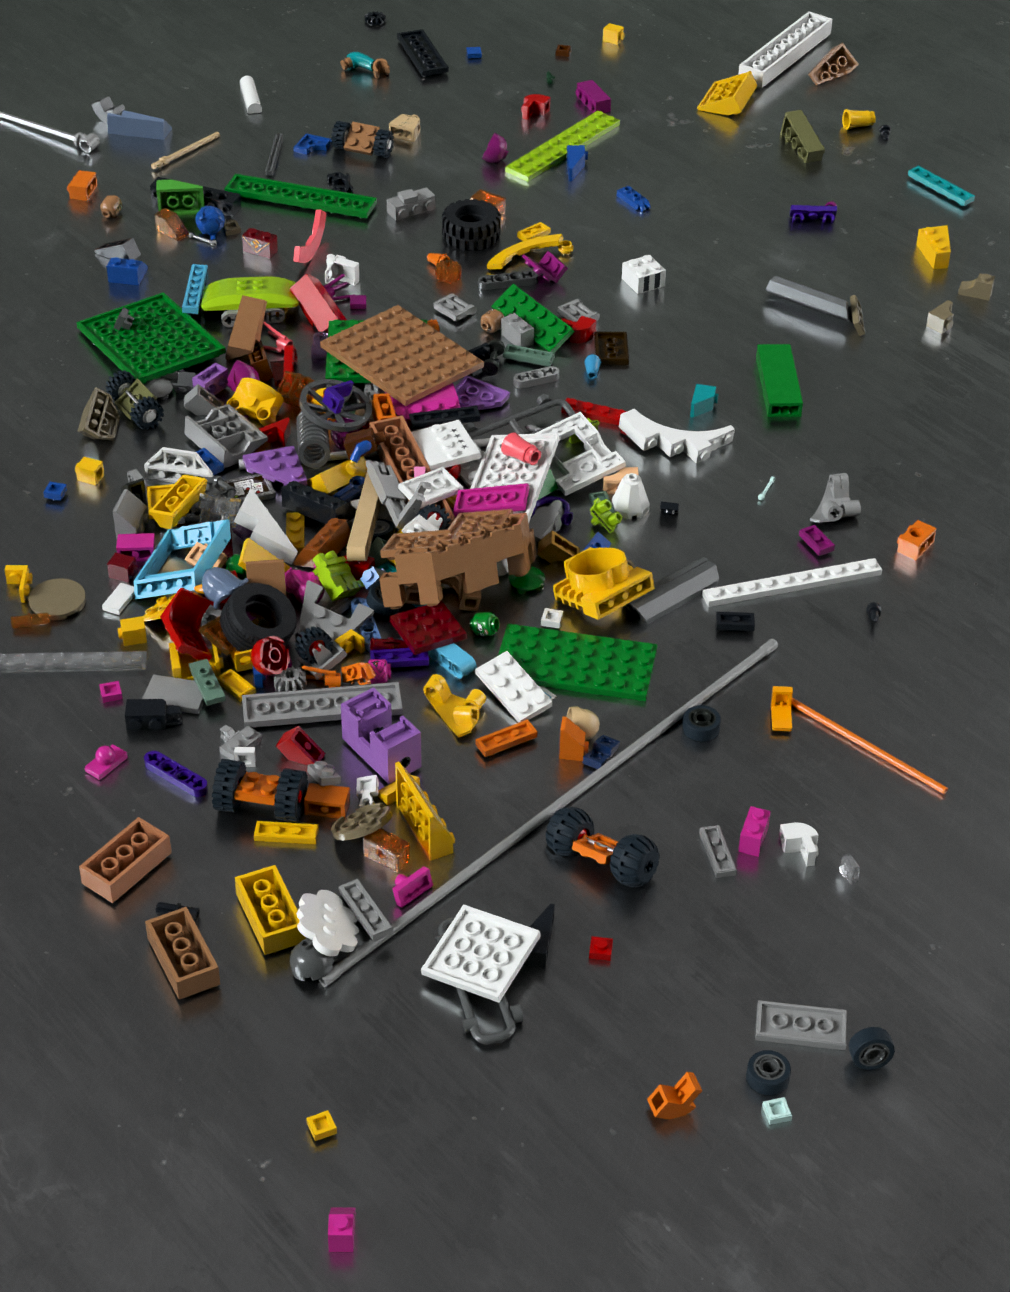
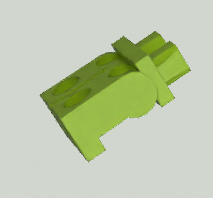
M334 550L329 551L325 555L319 553L312 559L316 565L313 572L315 576L318 575L321 584L332 601L352 597L364 587L361 580L356 581L352 575L350 566L345 563L347 561L344 556L338 557Z

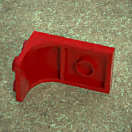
M180 588L160 618L179 653L189 654L198 661L208 659L209 662L213 656L201 636L200 625L211 601L197 593Z

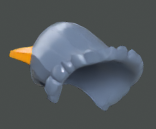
M212 567L204 573L202 584L195 586L194 589L198 593L205 594L210 601L214 602L213 607L219 610L221 602L228 598L237 588L247 584L249 580L248 578L241 580L227 569Z

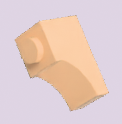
M624 467L616 474L603 476V491H607V494H615L622 478L626 474L635 473L639 475L638 467Z

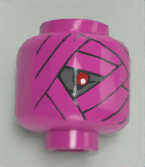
M370 659L367 662L370 663L376 674L374 679L370 680L371 684L387 683L388 679H391V664H388L387 660Z

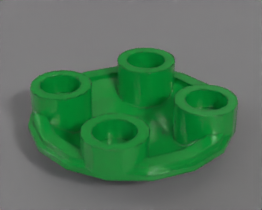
M533 566L524 576L516 577L515 575H509L508 577L510 584L517 588V592L521 594L530 590L542 589L545 585L544 573Z

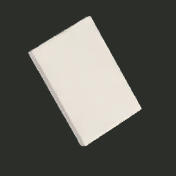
M444 467L398 484V489L409 500L414 495L420 482L431 484V489H426L424 492L425 501H422L420 508L454 496L458 493V490H463V486Z

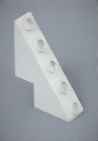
M250 489L234 522L253 531L250 537L251 540L277 558L284 559L285 562L292 565L294 559L298 556L297 549L292 545L287 535L284 534L259 497Z

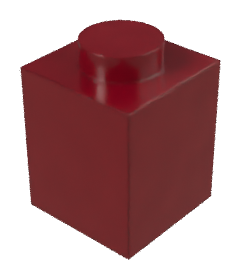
M115 552L107 563L109 578L129 583L137 575L136 557Z

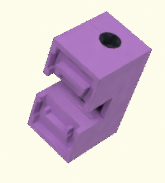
M374 687L341 703L342 739L388 784L396 781V762H400L408 773L422 767L421 732L404 716H401L400 721L392 725L391 703Z

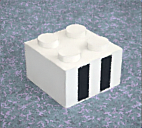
M645 255L622 263V280L637 294L665 286L666 270L651 255Z

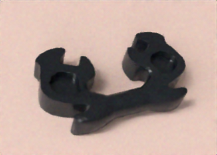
M341 172L327 175V182L330 183L332 181V185H336L331 190L354 193V187L350 183V175L346 173V176ZM343 182L345 187H342L339 183Z

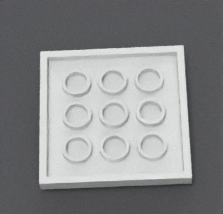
M463 904L421 968L422 975L499 1003L538 942L541 934L539 930Z

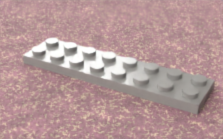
M399 682L242 695L244 728L247 726L252 728L341 720V703L373 687L391 703L392 715H402L403 708Z

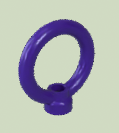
M546 496L536 502L531 518L535 514L537 507L552 503L555 500L562 502L564 514L561 517L562 524L570 525L573 520V513L570 512V505L566 500L556 496Z

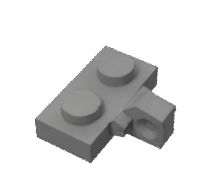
M227 725L220 728L221 738L225 742L220 746V753L231 760H235V747H255L262 741V734L249 726L241 731L237 729L234 731L232 727Z

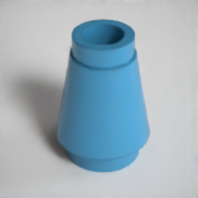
M591 354L586 357L584 363L587 377L595 379L597 378L601 360L597 355Z

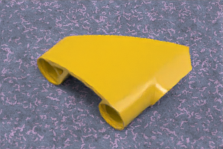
M433 674L423 688L430 704L458 738L471 733L479 720V710L486 701V695L481 690L473 689L466 699L451 693L445 678L439 674Z

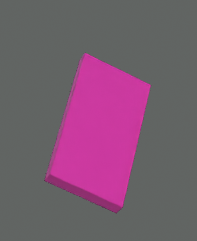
M529 484L458 490L453 510L454 517H457L459 513L502 509L524 511L526 510Z

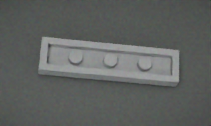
M358 879L338 887L341 896L373 942L393 934L392 926Z

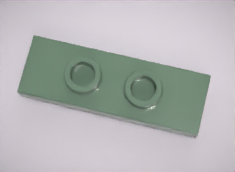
M507 344L503 352V358L549 367L555 358V353Z
M208 659L189 663V670L206 705L226 701L225 694Z

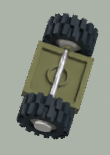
M120 370L118 374L113 373L114 377L110 376V381L106 382L108 385L106 386V392L111 395L115 405L130 421L136 423L143 430H149V427L153 429L154 425L158 426V421L161 422V417H164V409L156 401L155 395L138 378L135 379L130 372L126 370L122 372Z

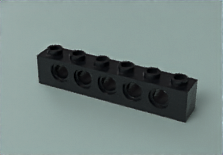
M157 177L150 185L151 199L157 200V180L172 179ZM203 186L204 206L217 207L223 214L234 216L240 210L241 194Z

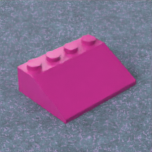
M453 383L407 406H404L390 396L396 416L403 415L410 430H414L409 421V414L460 408Z

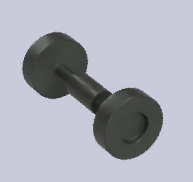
M498 339L489 342L490 359L484 361V367L482 368L483 373L488 376L497 374L499 365L496 359L497 356L503 354L505 349L504 343Z

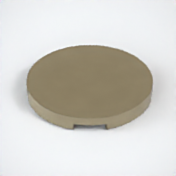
M64 578L44 581L33 588L29 594L30 609L38 614L40 618L46 620L67 619L66 616L75 612L79 613L86 603L84 588L76 581Z
M382 803L366 805L355 809L356 812L348 815L347 818H344V816L340 817L332 825L331 831L337 840L357 839L382 828L391 820L393 814L390 807H384Z

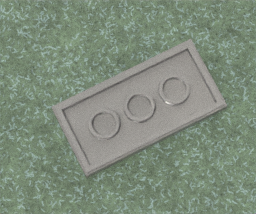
M758 1000L755 1040L846 1051L847 1010Z

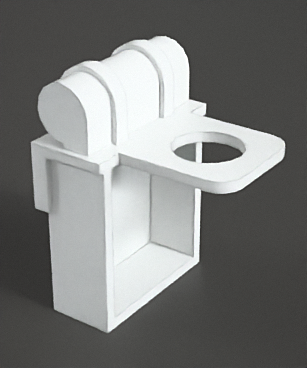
M327 255L325 284H328L332 278L334 280L342 274H345V276L339 280L340 282H347L353 286L359 282L358 262L348 260L341 255Z

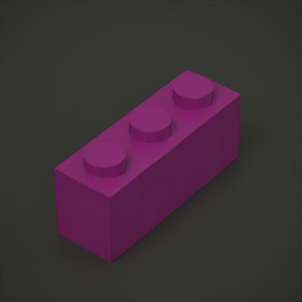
M593 80L577 83L576 96L593 113L596 111H602L603 113L611 112V98Z

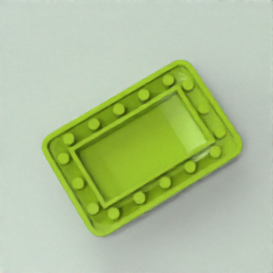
M272 276L218 280L204 286L201 309L204 311L238 310L242 295L267 301L266 309L296 307L299 305V300L290 291V288L296 282Z

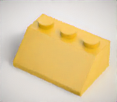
M362 456L358 463L355 462L354 465L358 469L353 475L346 471L345 466L350 462L347 460L307 480V485L332 496L338 492L337 489L348 486L352 477H366L368 470L366 460Z
M183 474L149 511L161 528H174L178 521L189 512V509L205 493L207 479Z

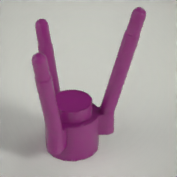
M345 274L324 285L333 301L350 298V295L333 297L335 290L348 284L347 282L330 287L342 279Z

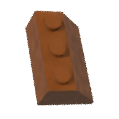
M331 518L302 549L293 562L294 566L314 568L312 559L319 553L325 555L329 551L334 550L338 554L348 543L351 532L347 520Z

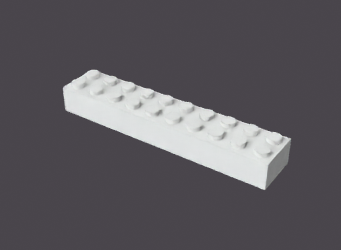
M810 11L739 64V74L751 71L757 87L763 88L831 34L833 19Z

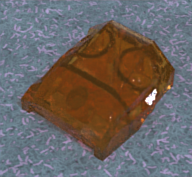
M285 371L277 392L283 397L284 403L300 408L301 392L306 385L314 380L299 373ZM310 394L306 397L308 403H311L312 400Z

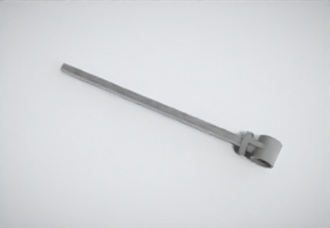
M0 111L1 118L73 140L74 145L80 147L86 153L91 152L100 145V140L94 133L85 135L78 132L76 135Z

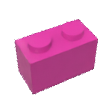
M155 533L118 534L117 553L136 557V562H147L156 548Z
M750 806L740 834L738 852L759 857L769 828L771 811Z

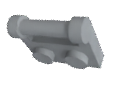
M454 293L434 303V309L454 321H458L469 314L474 315L477 311L476 306L473 304L469 305L459 299Z
M579 299L557 307V313L570 321L577 322L581 316L595 319L596 322L600 318L599 313L590 310Z

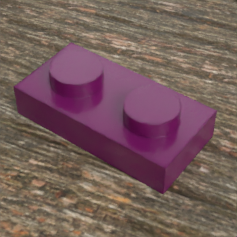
M815 525L799 530V536L818 556L834 551L835 545Z

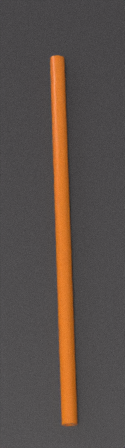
M792 698L791 706L943 795L948 791V788Z

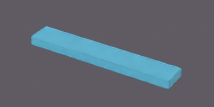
M192 264L182 305V313H199L208 265Z

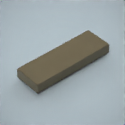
M853 295L850 296L853 324L859 336L865 334L862 307L857 296Z

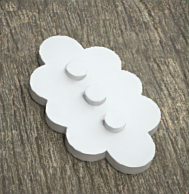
M319 890L316 895L311 893L303 894L299 900V909L296 913L297 918L300 920L297 925L299 932L308 939H311L315 949L323 955L331 957L338 955L340 951H354L358 943L356 937L359 933V928L355 925L358 919L352 910L343 906L341 898L328 890Z

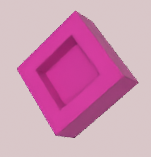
M119 681L99 684L103 703L123 699Z

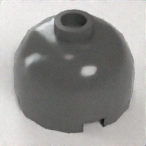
M311 939L302 940L294 947L290 955L292 974L300 981H305L304 978L310 977L313 981L326 976L332 971V964L335 963L334 956L330 957L318 952L313 946Z

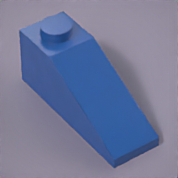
M567 145L566 159L569 182L574 180L584 168L585 160H588V151H585V145Z

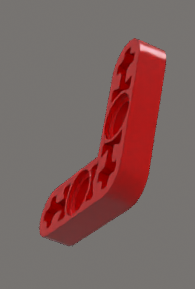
M285 345L283 393L286 394L293 393L294 365H297L298 352L294 345Z

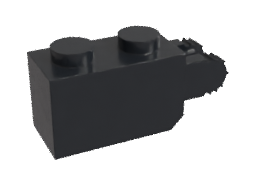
M127 699L125 709L126 730H166L167 726H177L183 722V718L180 715L182 709L180 706L167 705L164 699Z

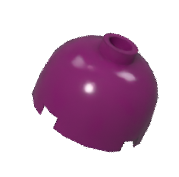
M494 133L483 154L482 160L489 163H498L502 158L505 159L509 152L507 151L506 140Z

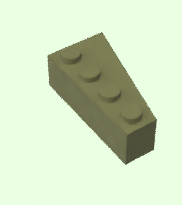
M802 110L786 112L780 135L786 137L787 143L791 142L792 148L797 150L798 155L805 163L822 160L825 148L821 144L818 135L815 134L812 125L808 122L807 116L804 115Z

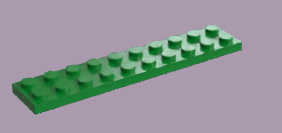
M235 174L224 188V191L241 194V197L247 199L252 198L276 204L298 206L305 209L323 210L359 218H368L377 204L376 197Z

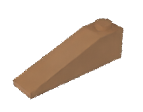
M842 42L830 50L808 75L816 85L851 73L859 64Z

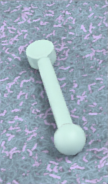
M771 476L762 494L758 495L760 501L765 499V494L774 483L775 477Z

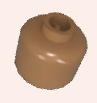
M115 195L106 196L100 204L102 215L106 218H116L123 208L121 199Z
M491 309L481 316V327L488 333H494L501 328V318L504 317L503 313L496 309Z

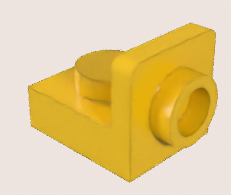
M352 629L334 640L346 653L351 652L353 649L360 653L365 652L364 637Z

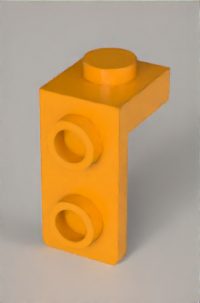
M773 686L771 720L772 730L792 731L791 703L793 687Z

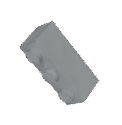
M425 187L414 191L418 196V201L404 204L398 196L387 199V213L397 221L436 209L435 195Z

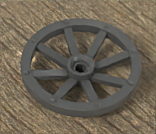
M322 379L313 381L303 388L299 400L300 408L310 421L320 427L333 431L349 432L364 427L370 420L372 413L371 402L365 393L355 386L352 387L349 396L343 397L345 400L341 412L337 414L322 402L323 398L314 390L341 384L343 381ZM310 394L321 405L308 403L306 397ZM351 395H354L361 402L344 406ZM365 409L363 417L348 413L349 411ZM312 410H317L325 413L321 416H318ZM342 417H345V418H348V419H352V420H355V421H354V422H350V423H345L344 420L342 419ZM327 419H336L337 422H332Z

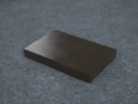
M594 332L595 355L601 360L600 365H629L627 332Z

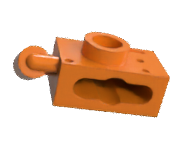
M359 662L341 667L343 683L355 684V682H358L359 685L371 684L370 680L376 676L370 663Z

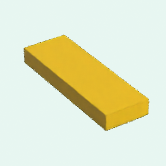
M257 821L254 841L316 845L319 824Z

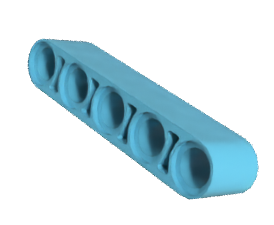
M455 643L428 651V655L459 679L477 668L474 658Z

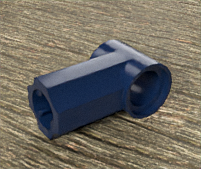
M362 476L352 477L349 481L350 484L335 493L333 497H337L347 503L354 499H360L365 478Z

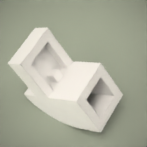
M804 823L780 824L779 841L784 854L801 851L806 867L815 866V859L819 854L817 847L819 835L817 831Z

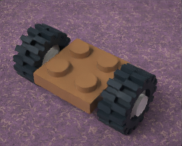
M336 121V124H334L333 133H331V144L333 147L371 156L373 152L374 155L388 158L390 156L394 143L392 131L353 121L352 124L342 121Z

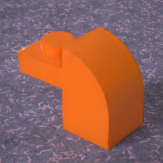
M686 1072L674 1087L660 1084L647 1098V1101L656 1118L674 1119L685 1116L696 1108L693 1101L702 1092V1089L695 1074Z

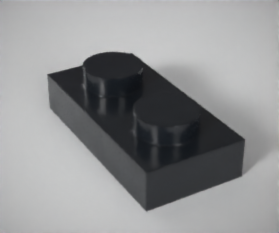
M716 612V630L754 631V613Z

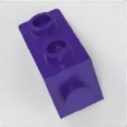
M350 380L326 388L322 402L335 414L340 413L345 400L343 397L350 395L354 382Z

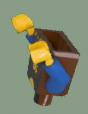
M368 428L346 434L344 447L350 462L346 464L345 468L350 475L357 471L358 468L354 464L355 462L358 463L360 457L377 451L378 444L386 441L384 431L374 433L373 428Z

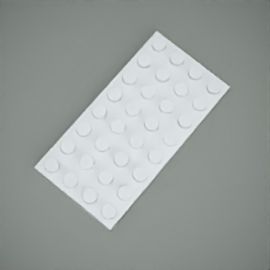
M559 433L518 434L541 451V458L535 465L526 464L516 458L504 455L501 451V446L507 435H492L470 489L528 483L530 489L526 510L513 511V514L527 513L529 523L560 440Z

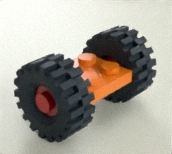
M222 759L219 762L212 787V804L215 810L236 813L239 810V806H241V801L274 806L275 818L278 820L297 823L300 821L308 785L306 771L285 768L281 772V777L277 775L269 776L245 771L246 765L242 761Z

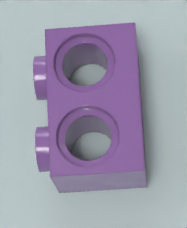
M214 363L192 378L193 388L199 384L211 394L216 395L228 387V369L218 363Z

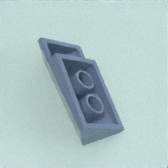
M123 110L122 116L112 113L107 114L109 134L164 140L172 130V127L161 118Z

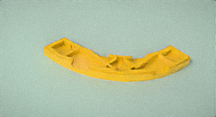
M546 235L514 244L496 254L487 263V270L503 269L512 260L513 256H520L530 252V249L559 246L563 240V235Z

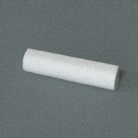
M244 76L240 80V87L248 114L261 113L262 107L254 80L251 76Z

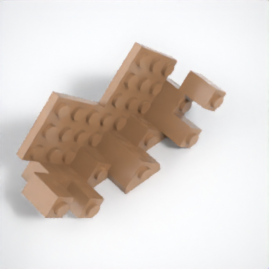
M513 509L459 513L447 530L393 534L380 551L381 558L395 560L397 572H385L379 578L384 607H390V609L401 608L407 600L404 584L405 586H413L417 583L420 604L436 606L443 598L441 580L455 577L458 574H461L465 593L469 594L474 591H480L483 588L499 583L496 562L506 558L509 575H515L516 577L526 575L531 568L530 564L537 557L533 528L529 529L527 513L513 514Z

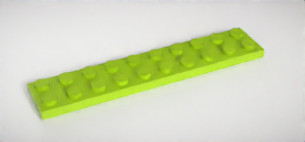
M596 111L507 165L505 172L529 182L566 159L567 145L587 146L618 127L620 120L602 111Z

